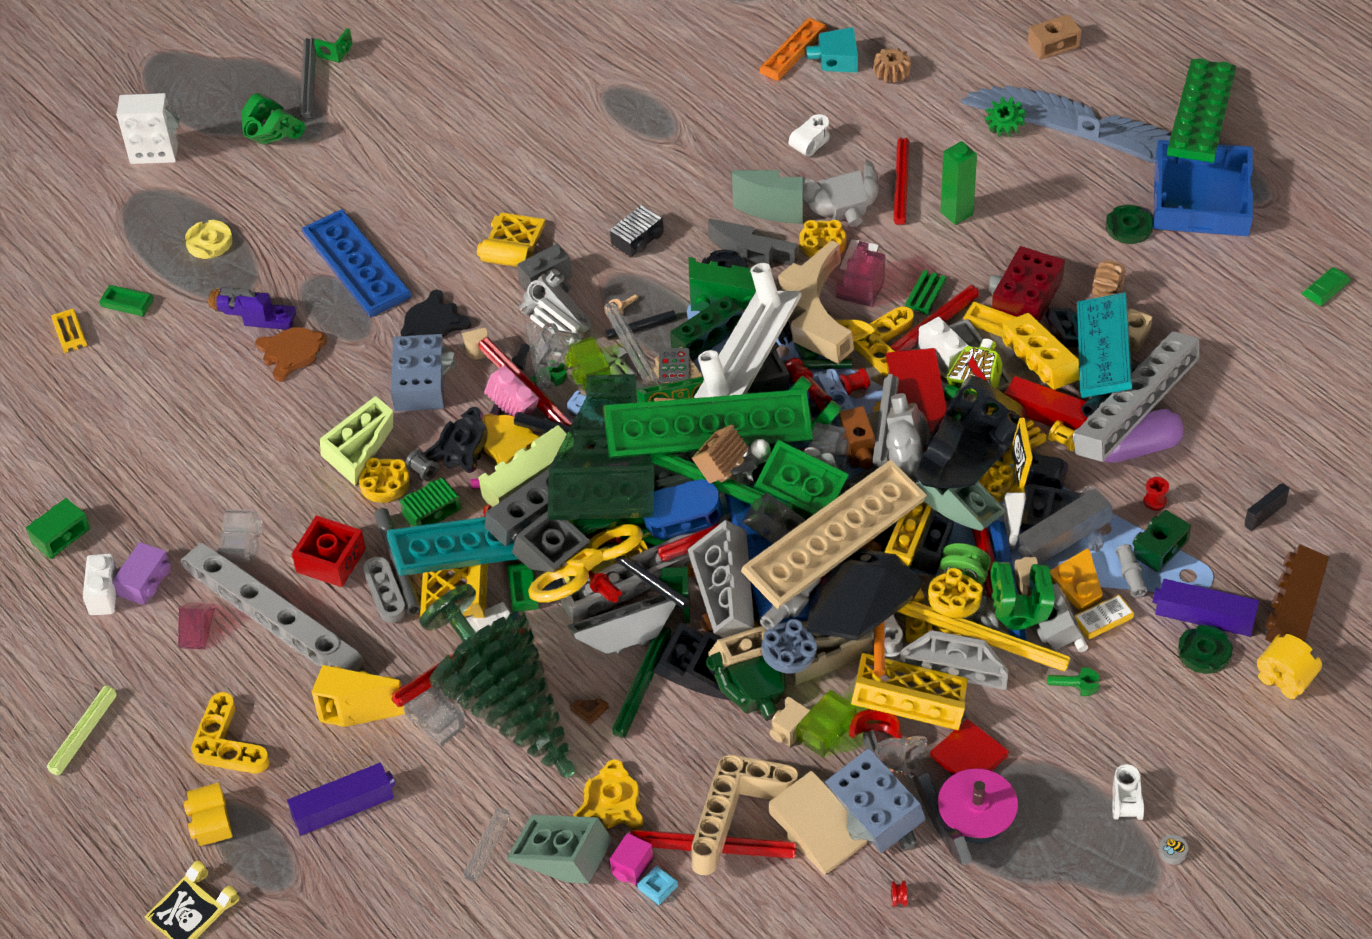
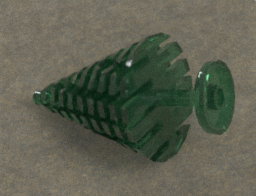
M470 584L461 585L441 596L422 614L419 624L423 629L432 631L449 623L463 642L457 646L452 658L448 654L438 664L430 676L429 684L438 691L441 688L446 697L457 700V703L465 710L471 709L472 715L485 719V724L491 728L496 729L497 725H499V733L505 738L515 736L513 743L518 747L524 748L531 745L527 753L535 758L547 752L548 754L541 760V763L547 767L555 765L561 777L568 778L573 775L576 768L566 758L570 753L568 743L561 744L559 748L556 746L565 737L563 726L556 727L548 733L552 727L557 725L560 717L558 711L554 712L551 710L555 703L553 695L549 693L548 697L545 695L550 685L548 679L543 676L545 669L542 661H538L539 652L538 648L533 644V631L530 628L528 632L529 619L527 613L524 611L521 615L519 611L510 613L507 620L503 616L493 621L491 627L488 624L476 633L462 614L475 600L476 590Z

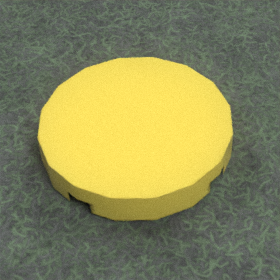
M208 220L209 223H202L201 221L189 228L185 235L186 247L189 253L198 258L208 259L218 257L228 251L232 245L233 237L229 226L222 221Z

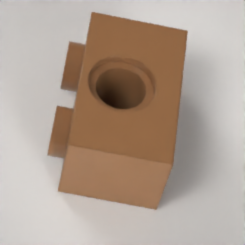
M1069 14L1029 27L1028 45L1040 60L1080 47L1081 29Z

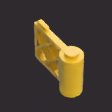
M500 212V215H495L491 222L493 229L488 239H484L482 243L478 244L477 256L480 257L481 262L517 267L518 263L532 257L533 250L546 225L545 219ZM503 222H512L514 224L505 227ZM530 225L537 226L536 228L527 230L525 228ZM519 229L522 232L514 236L511 234V232ZM502 235H506V236H507V238H505V239H503V240H502V239H496L497 237L502 236ZM526 238L530 240L529 244L519 242Z

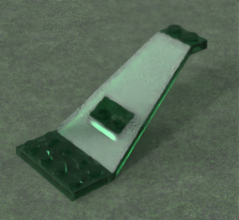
M636 374L586 376V398L549 467V520L654 517V464L651 455L609 458L603 407L605 405L637 403ZM589 445H595V446H596V447L593 448V449L587 448Z

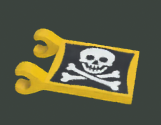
M1019 418L1011 451L1003 457V463L1005 465L1013 464L1017 483L1009 489V493H1025L1027 499L1024 486L1032 462V453L1025 418Z

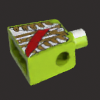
M983 339L979 348L964 347L946 377L948 383L959 388L966 378L977 376L998 389L1003 363L999 353L994 351L996 343L990 339ZM967 389L969 391L976 392L974 389Z

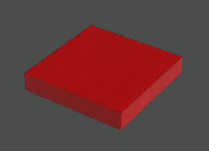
M968 718L960 725L959 730H954L930 751V757L952 775L968 769L992 771L1009 754L1006 748Z

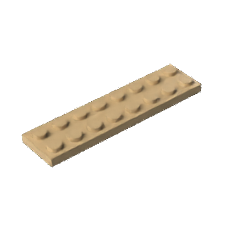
M890 459L742 567L741 572L779 609L921 504L927 495Z

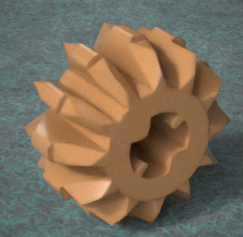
M890 47L889 50L881 49V52L876 54L873 70L878 80L884 79L885 83L892 81L895 84L897 80L903 82L904 78L909 77L911 60L907 55V51H900V48L894 50Z
M1104 260L1098 265L1092 285V292L1095 298L1122 292L1125 279L1123 264L1112 260Z

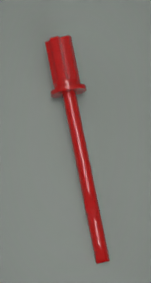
M592 570L588 571L591 590L595 593H600L608 601L618 602V596H621L622 592L610 582L608 575L601 572L595 574Z

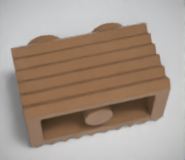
M729 425L714 432L712 437L694 454L692 460L709 484L717 480L721 483L732 475L731 469L744 462L743 455L749 450V447L743 442V438H740V434L737 433L734 426Z

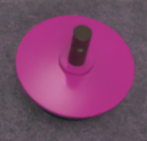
M968 769L954 774L943 784L938 796V808L942 819L949 827L956 828L964 836L966 842L978 844L996 839L1012 824L1018 810V799L1011 784L999 774L984 769Z

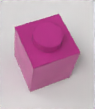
M627 833L610 858L611 873L622 882L628 881L636 885L653 860L652 844Z

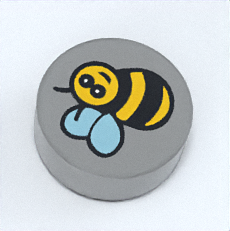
M1167 835L1160 841L1159 856L1168 864H1180L1187 857L1188 844L1178 835Z

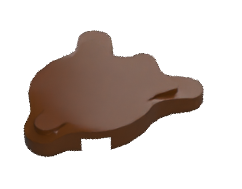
M295 327L284 330L275 336L259 337L256 339L255 344L258 350L265 352L263 359L266 365L277 364L273 371V377L276 381L282 382L286 380L292 371L313 363L316 360L315 355L317 352H320L321 348L326 345L327 338L323 332Z

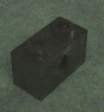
M765 493L753 501L742 522L774 544L806 520L769 493Z

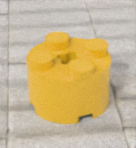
M1279 634L1257 659V667L1260 671L1258 678L1268 686L1274 684L1281 688L1282 693L1287 698L1295 699L1304 692L1321 671L1322 662L1319 657L1314 659L1310 654L1313 649L1301 639L1290 634L1280 637L1281 634Z

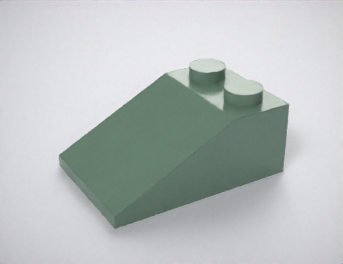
M531 815L507 859L509 862L564 882L589 884L613 839L598 817Z

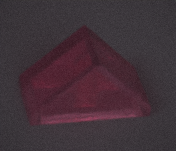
M187 603L179 608V648L205 650L215 604Z

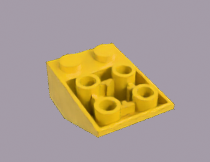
M322 665L311 691L319 722L348 727L406 714L405 705L397 707L391 700L392 694L401 688V682L390 676L382 677L371 675L365 671L356 672L339 666Z

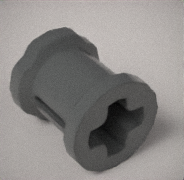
M420 449L411 452L405 462L409 470L416 471L420 474V478L425 481H430L434 478L439 470V464L426 458L424 452Z

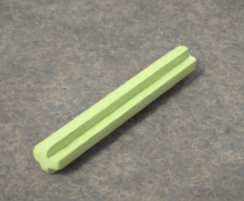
M107 685L102 688L48 763L47 768L49 772L55 775H60L116 698L117 693L114 688Z

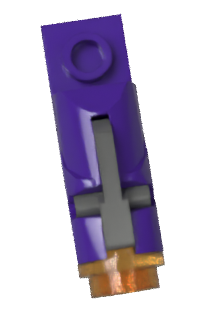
M221 287L211 290L208 298L210 309L228 315L242 316L244 326L287 330L292 327L297 313L295 306L272 304L269 293L253 292L250 289Z

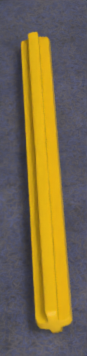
M915 601L909 602L897 611L957 634L984 640L988 645L1060 671H1066L1070 662L1069 656L963 618L944 616L932 607Z

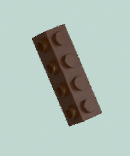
M1299 544L1294 552H1288L1283 563L1286 570L1281 574L1277 583L1280 590L1276 593L1271 603L1274 611L1269 615L1265 623V628L1268 629L1265 640L1272 642L1279 634H1281L1280 637L1290 634L1302 641L1306 640L1329 556L1302 544Z

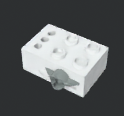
M166 94L120 95L117 118L130 164L176 162L178 141L175 130L179 128L180 114L170 111Z

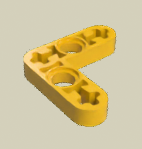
M904 306L893 309L869 323L875 329L874 333L854 341L856 351L885 378L888 376L886 358H876L874 354L877 352L884 354L895 352L886 342L913 326V311ZM880 327H887L890 330L888 332L883 333L878 331L877 329Z
M216 693L208 703L191 746L195 761L203 765L248 773H261L265 771L270 761L264 747L224 739L236 707L233 697L229 693ZM218 706H222L221 711H220L221 716L219 715ZM217 723L221 725L220 729L216 732H208L206 730L211 724ZM234 750L238 752L233 759L223 758L227 751ZM257 756L261 757V759H257L255 763L252 762V760H255Z

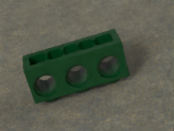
M724 296L670 331L671 348H689V357L694 361L701 353L709 351L730 337L742 317V308L729 297Z

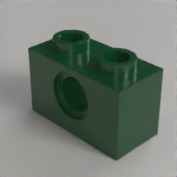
M1166 509L1158 517L1154 516L1149 522L1148 528L1143 533L1139 532L1133 540V553L1136 560L1159 573L1189 541L1191 524Z

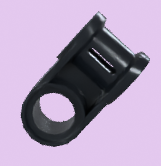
M1031 452L1033 461L1032 465H1030L1029 476L1026 479L1025 485L1037 484L1062 489L1068 470L1067 462L1061 458Z

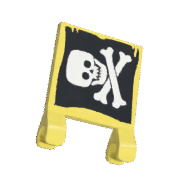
M199 860L192 864L186 876L145 916L147 921L169 939H197L226 909L239 901L240 897L232 886L225 887L216 901L196 885L204 880L209 873L205 868V864Z

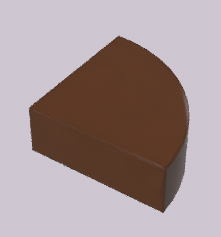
M598 698L584 701L580 699L570 705V710L589 725L609 709L608 703Z

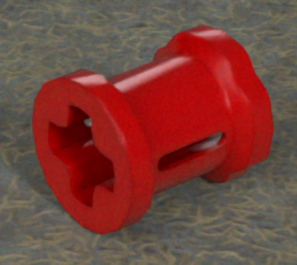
M860 368L858 372L847 376L844 374L839 375V379L848 396L851 395V392L862 388L867 390L871 387L869 376L864 368Z
M1152 477L1147 480V494L1144 496L1143 501L1147 508L1159 511L1167 504V497L1165 495L1169 491V483L1164 478Z

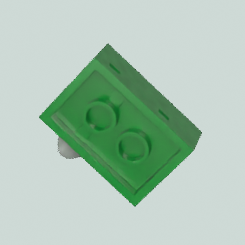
M777 440L754 489L793 506L792 512L809 519L839 497L849 474L839 470L834 457L830 453L810 456Z

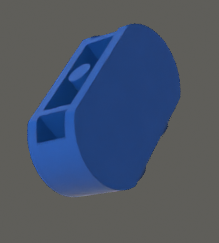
M704 479L688 481L684 484L650 492L644 498L641 505V512L648 532L660 540L715 526L720 521L723 513L717 488Z

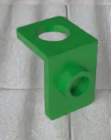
M346 28L335 44L315 39L314 45L317 57L339 63L353 45L351 30ZM321 46L327 47L331 54L324 53L321 50Z

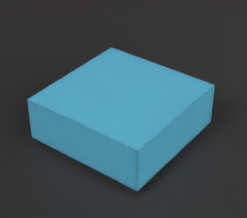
M656 865L637 886L638 890L660 905L678 887V881Z

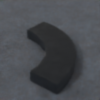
M920 768L910 771L925 809L942 841L962 866L971 863L972 857L964 836L956 828L949 827L940 815L938 795L929 773Z

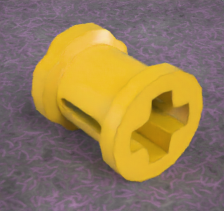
M1057 420L1050 429L1048 440L1052 442L1057 441L1065 445L1069 451L1075 449V443L1073 442L1075 431L1064 426L1062 421Z

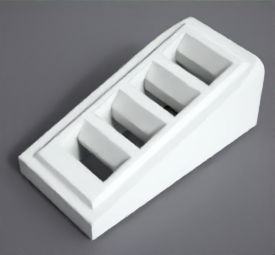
M1006 493L1002 507L1007 512L1003 515L1010 550H1015L1026 499L1025 493Z

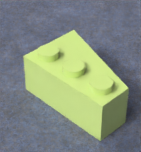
M375 396L320 438L321 456L355 486L359 481L360 473L366 466V461L374 458L393 429V410Z

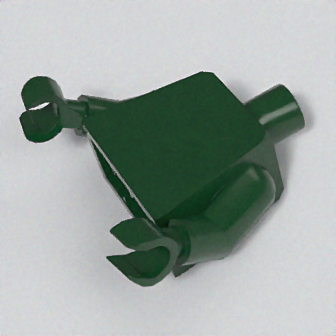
M717 652L710 655L706 660V665L710 670H715L714 676L720 691L735 705L739 706L744 713L748 714L760 710L766 721L772 720L778 711L775 704L780 701L786 689L785 673L769 666L764 660L763 655L728 666L725 670L721 653Z

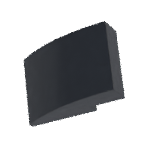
M680 622L653 672L690 690L730 700L720 691L714 676L715 670H710L706 665L710 649L721 638L709 631H706L703 635Z

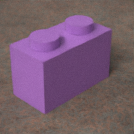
M139 542L112 580L117 595L145 605L149 598L156 593L157 586L162 579L170 572L171 564L167 552Z

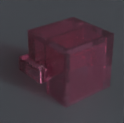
M859 241L852 258L847 261V268L842 283L837 282L836 298L873 307L885 281V254L868 250L869 243Z

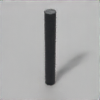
M674 310L605 330V334L608 340L675 320L677 319Z

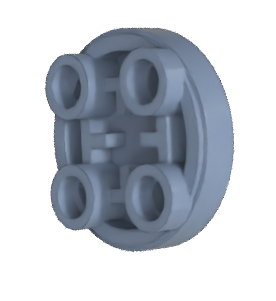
M795 619L778 623L773 629L769 628L763 636L761 652L767 664L779 672L789 674L807 669L812 664L817 650L816 641L811 632H808L802 626V623Z

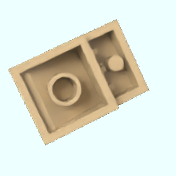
M812 771L769 801V814L788 832V839L795 842L796 847L824 875L867 844V840L859 839L854 841L851 839L846 827L847 810Z

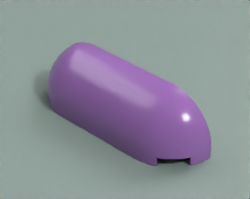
M1169 409L1148 413L1104 461L1121 462L1177 445L1184 435V425L1180 415L1172 413Z

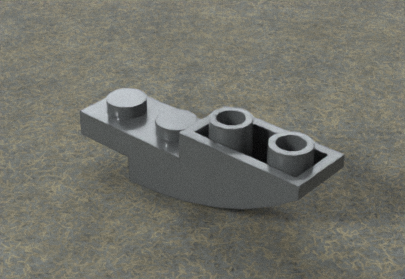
M710 218L708 220L709 239L722 250L738 252V255L742 258L744 257L748 263L754 265L767 263L771 266V263L775 262L790 266L797 262V243L755 235L754 227Z

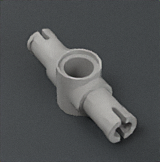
M819 578L779 609L772 605L773 607L760 620L761 625L767 630L769 628L773 629L784 618H788L790 615L795 618L799 615L809 600V593L819 584L821 579Z

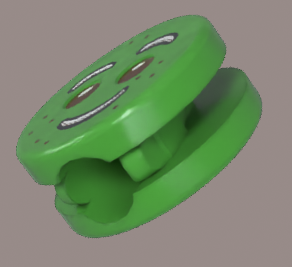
M953 543L944 548L939 571L941 574H944L950 568H957L962 574L971 577L982 585L987 579L991 559L985 551L978 547L964 543Z

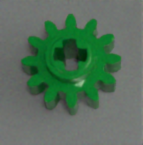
M1001 97V103L997 104V102L992 101L993 109H986L988 116L985 117V121L989 125L990 132L996 131L998 137L1003 132H1006L1007 137H1010V131L1012 130L1019 133L1018 125L1025 126L1023 118L1026 117V112L1022 109L1021 102L1015 104L1013 97L1008 102H1005L1004 97Z

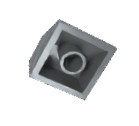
M552 507L516 535L512 553L530 570L554 572L566 563L567 560L589 545L590 540Z

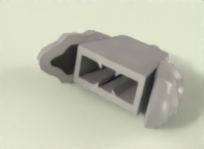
M868 160L865 161L863 179L860 170L820 180L818 184L812 179L803 177V200L809 205V208L820 216H831L833 220L842 221L847 219L850 227H856L862 223L861 215L866 213V207L875 201L879 192L878 173L872 161Z
M900 393L890 397L893 407H891L887 416L889 432L886 446L889 450V460L891 459L909 478H912L923 455L922 448L926 447L931 433L927 425V419L918 410L917 404H908L906 395Z

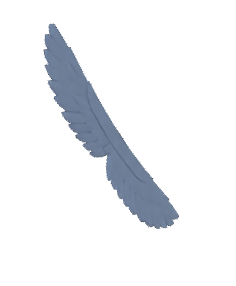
M1005 86V89L992 87V90L979 89V92L968 93V97L962 99V104L986 111L987 108L993 109L992 101L999 104L1001 103V97H1004L1005 102H1008L1013 97L1015 104L1021 102L1022 109L1026 112V117L1023 119L1027 123L1052 128L1101 143L1149 163H1155L1158 140L1170 141L1171 137L1169 136L1170 132L1157 129L1153 125H1145V122L1141 121L1132 122V119L1120 118L1121 116L1118 115L1099 120L1095 117L1094 112L1089 106L1084 105L1083 107L1077 101L1072 103L1066 97L1062 96L1060 98L1053 93L1048 95V93L1041 90H1036L1035 93L1024 87H1020V89L1013 86Z

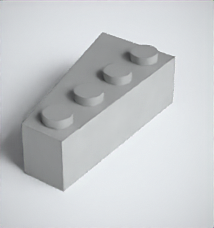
M725 520L688 549L713 631L723 638L755 628L751 581L741 572L742 567L749 562L746 530Z

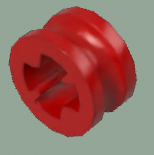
M905 880L901 881L900 884L891 881L892 907H896L898 904L907 907Z

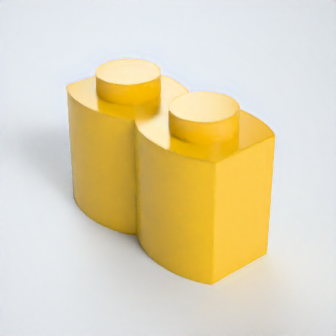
M220 782L187 791L188 800L183 801L187 817L192 816V822L188 823L191 839L197 838L199 846H204L232 838L226 801Z

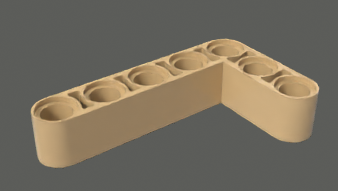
M726 755L722 757L718 762L692 843L693 871L699 875H710L717 869L740 794L772 800L798 781L797 770L790 765L742 756Z

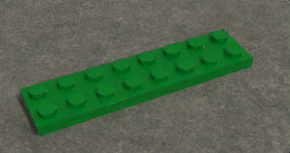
M1203 58L1191 59L1168 145L1167 156L1214 163L1236 65H1231L1228 62H1211Z
M806 389L614 404L603 407L609 458L699 451L704 443L712 437L714 432L729 425L734 426V429L737 430L740 438H743V442L748 447L757 439H763L769 445H775L777 440L786 444L810 442L813 440Z

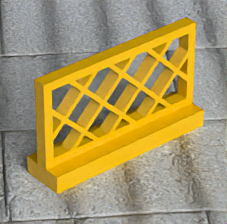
M488 564L467 566L461 570L458 568L439 570L436 574L433 572L423 573L420 610L422 623L471 615L474 618H485ZM452 570L456 574L448 582L442 579L448 571ZM463 578L467 581V584L460 590L454 587ZM436 582L443 585L435 594L429 591ZM449 590L455 593L447 602L441 599ZM461 598L466 601V607L456 609L452 607ZM435 602L442 606L436 612L428 613V609Z
M862 653L851 701L852 705L959 730L965 709L968 678L885 658V675L890 680L884 681L879 676H876L874 670L866 665L874 666V655ZM895 671L902 672L905 675L899 677ZM921 678L930 679L931 682L925 683ZM912 681L917 686L911 688L906 682ZM947 684H952L960 687L952 690ZM939 688L943 693L937 694L933 689Z

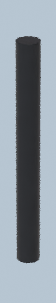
M625 554L614 558L616 562L681 608L686 609L689 606V599Z

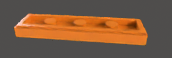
M809 17L760 66V73L779 81L806 53V46H813L819 40V34L827 32V25Z

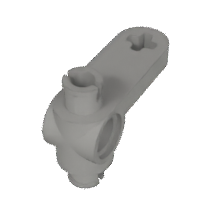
M552 269L549 275L542 274L537 280L529 284L527 291L523 295L524 302L519 305L520 310L526 308L523 311L525 315L531 316L535 307L539 305V300L545 298L581 326L578 330L579 333H586L592 326L590 319L559 285L564 281V276L558 277L560 274L558 270ZM541 286L545 289V296L541 292Z

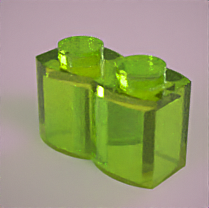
M593 336L565 345L564 362L567 368H572V376L576 385L580 384L583 390L612 381L610 367Z

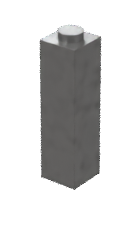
M1094 488L1018 535L1020 555L1022 558L1036 557L1038 564L1046 562L1112 521L1111 503Z

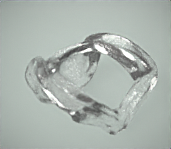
M915 735L909 738L885 739L878 743L874 754L891 772L900 773L909 779H913L910 771L915 769L907 767L905 762L906 751L911 745L917 746L910 752V760L916 769L924 770L919 755L924 752L927 746V738Z

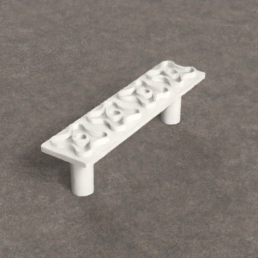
M759 263L751 268L756 293L720 354L718 355L714 350H709L699 355L698 360L704 381L694 398L746 394L802 296L800 291H777L769 264Z

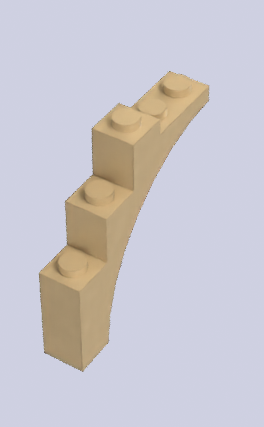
M831 241L802 266L793 263L778 275L780 291H800L802 295L789 319L793 320L791 323L793 342L839 364L854 350L852 331L837 323L826 312L820 302L823 284L830 273L841 263L839 243Z

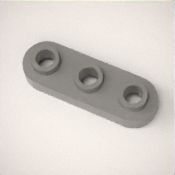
M372 557L364 563L363 571L379 615L386 622H398L406 613L403 598L388 561L382 557Z

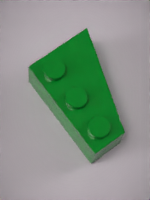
M688 257L691 311H703L724 296L729 297L742 309L747 308L756 293L751 268L735 265L727 268L718 266V262L710 261L709 264L696 262V258Z

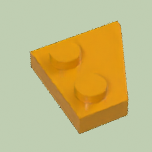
M1088 548L1050 570L1052 583H1057L1067 599L1080 612L1102 600V590L1091 552Z

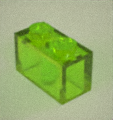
M830 689L797 724V741L821 757H824L829 750L833 751L840 743L841 737L846 732H849L851 721L856 715L857 706L852 705L850 701Z

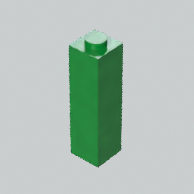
M963 141L943 151L940 212L954 225L971 217L974 212L977 153Z

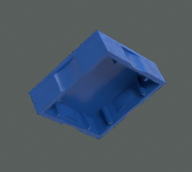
M1158 140L1154 164L1153 229L1249 236L1253 220V192L1250 183L1253 173V147L1218 144L1215 160L1212 163L1167 156L1169 140Z

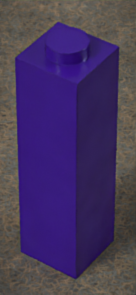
M1163 578L1161 589L1155 588L1152 603L1157 604L1155 615L1197 625L1214 626L1223 631L1251 637L1259 600Z
M380 762L287 799V803L299 835L302 836L393 799L392 787L396 785L390 770L385 772Z

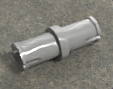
M1130 544L1121 545L1115 552L1122 566V577L1127 580L1131 596L1141 597L1148 591L1141 575L1142 567L1136 561L1132 546Z

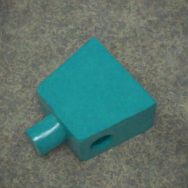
M854 27L820 33L819 46H806L807 60L820 59L821 70L858 72V52Z

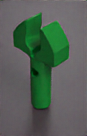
M551 361L546 363L545 372L531 376L529 379L535 385L550 381L556 387L566 381L568 374L567 369L564 370V363Z
M1081 667V673L1076 676H1047L1048 685L1076 687L1080 690V696L1089 697L1099 690V683H1086V681L1099 682V674L1091 668Z

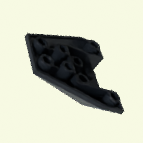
M859 549L820 578L819 584L812 590L807 632L858 641L911 602L922 587V580L896 554Z

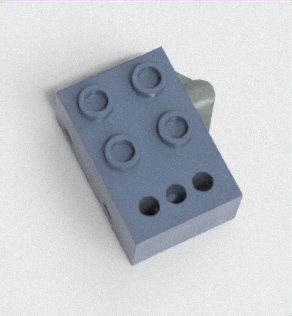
M442 334L393 337L391 395L395 412L444 409L445 373L449 369L455 368L456 363L454 352L449 351L443 344Z
M869 748L825 781L826 786L847 810L846 827L851 839L854 841L859 839L868 840L881 854L926 820L921 804Z

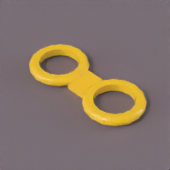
M622 524L609 531L606 529L590 539L589 545L566 561L567 565L559 567L554 572H546L532 582L528 590L530 598L537 602H552L575 593L586 584L589 578L588 571L600 562L617 558L633 550L643 538L641 528L633 524ZM630 536L626 541L612 548L597 550L601 544L610 539ZM576 576L571 582L562 587L542 591L546 585L559 578Z

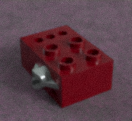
M1019 246L1005 273L1000 276H990L989 291L992 293V308L1016 317L1029 313L1040 323L1063 281L1065 260Z

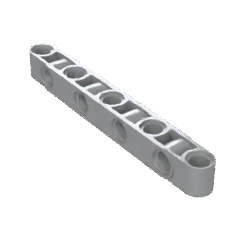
M199 543L180 560L182 566L190 575L319 667H322V665L339 666L346 670L357 672L365 664L363 657L353 647L207 545Z

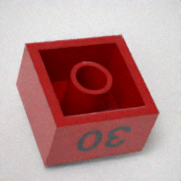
M316 515L291 554L296 573L343 587L365 552L366 546L362 530Z

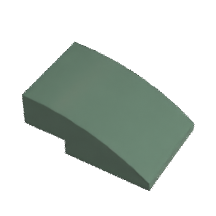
M732 170L734 208L766 220L803 224V177H779V170Z
M920 481L917 483V486L927 495L924 502L945 517L969 528L982 531L1007 512L979 482L973 486L961 488H933L923 486Z

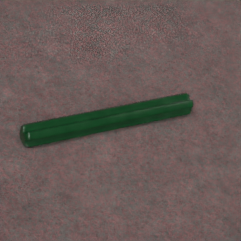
M663 627L659 635L652 639L613 725V735L621 738L627 736L653 678V671L670 640L671 630L669 628Z

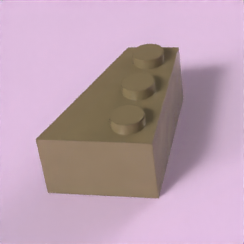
M808 621L801 622L802 626L807 629ZM872 631L858 641L811 633L817 645L816 654L812 664L807 669L794 673L795 685L797 686L861 659L862 653L872 655Z

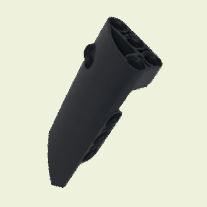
M977 376L966 378L951 398L944 416L936 425L914 475L923 486L933 488H961L975 485L1007 449L1012 446L1019 418H1025V421L1027 419L1026 409ZM967 389H974L977 394H971ZM988 403H995L998 408H993ZM954 407L961 408L963 412L960 413L955 411Z

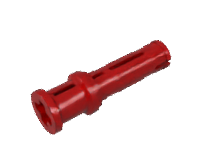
M790 358L784 363L793 385L802 375L812 383L808 392L820 410L826 406L825 401L829 403L832 400L815 382L813 373L808 368H804L803 362L799 358Z

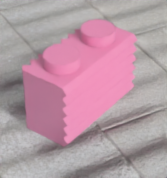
M506 365L490 375L484 394H487L491 401H495L498 408H502L505 414L514 417L517 412L532 415L540 399Z

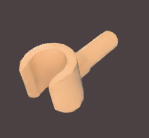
M635 294L622 302L618 299L611 300L608 303L609 312L614 310L616 317H622L624 308L638 300V296Z

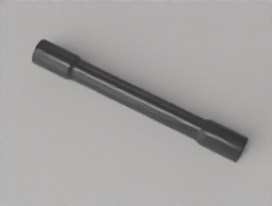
M380 508L374 513L379 532L382 534L393 566L408 615H416L421 610L417 592L412 585L409 575L399 576L387 539V530L394 529V525L388 509Z

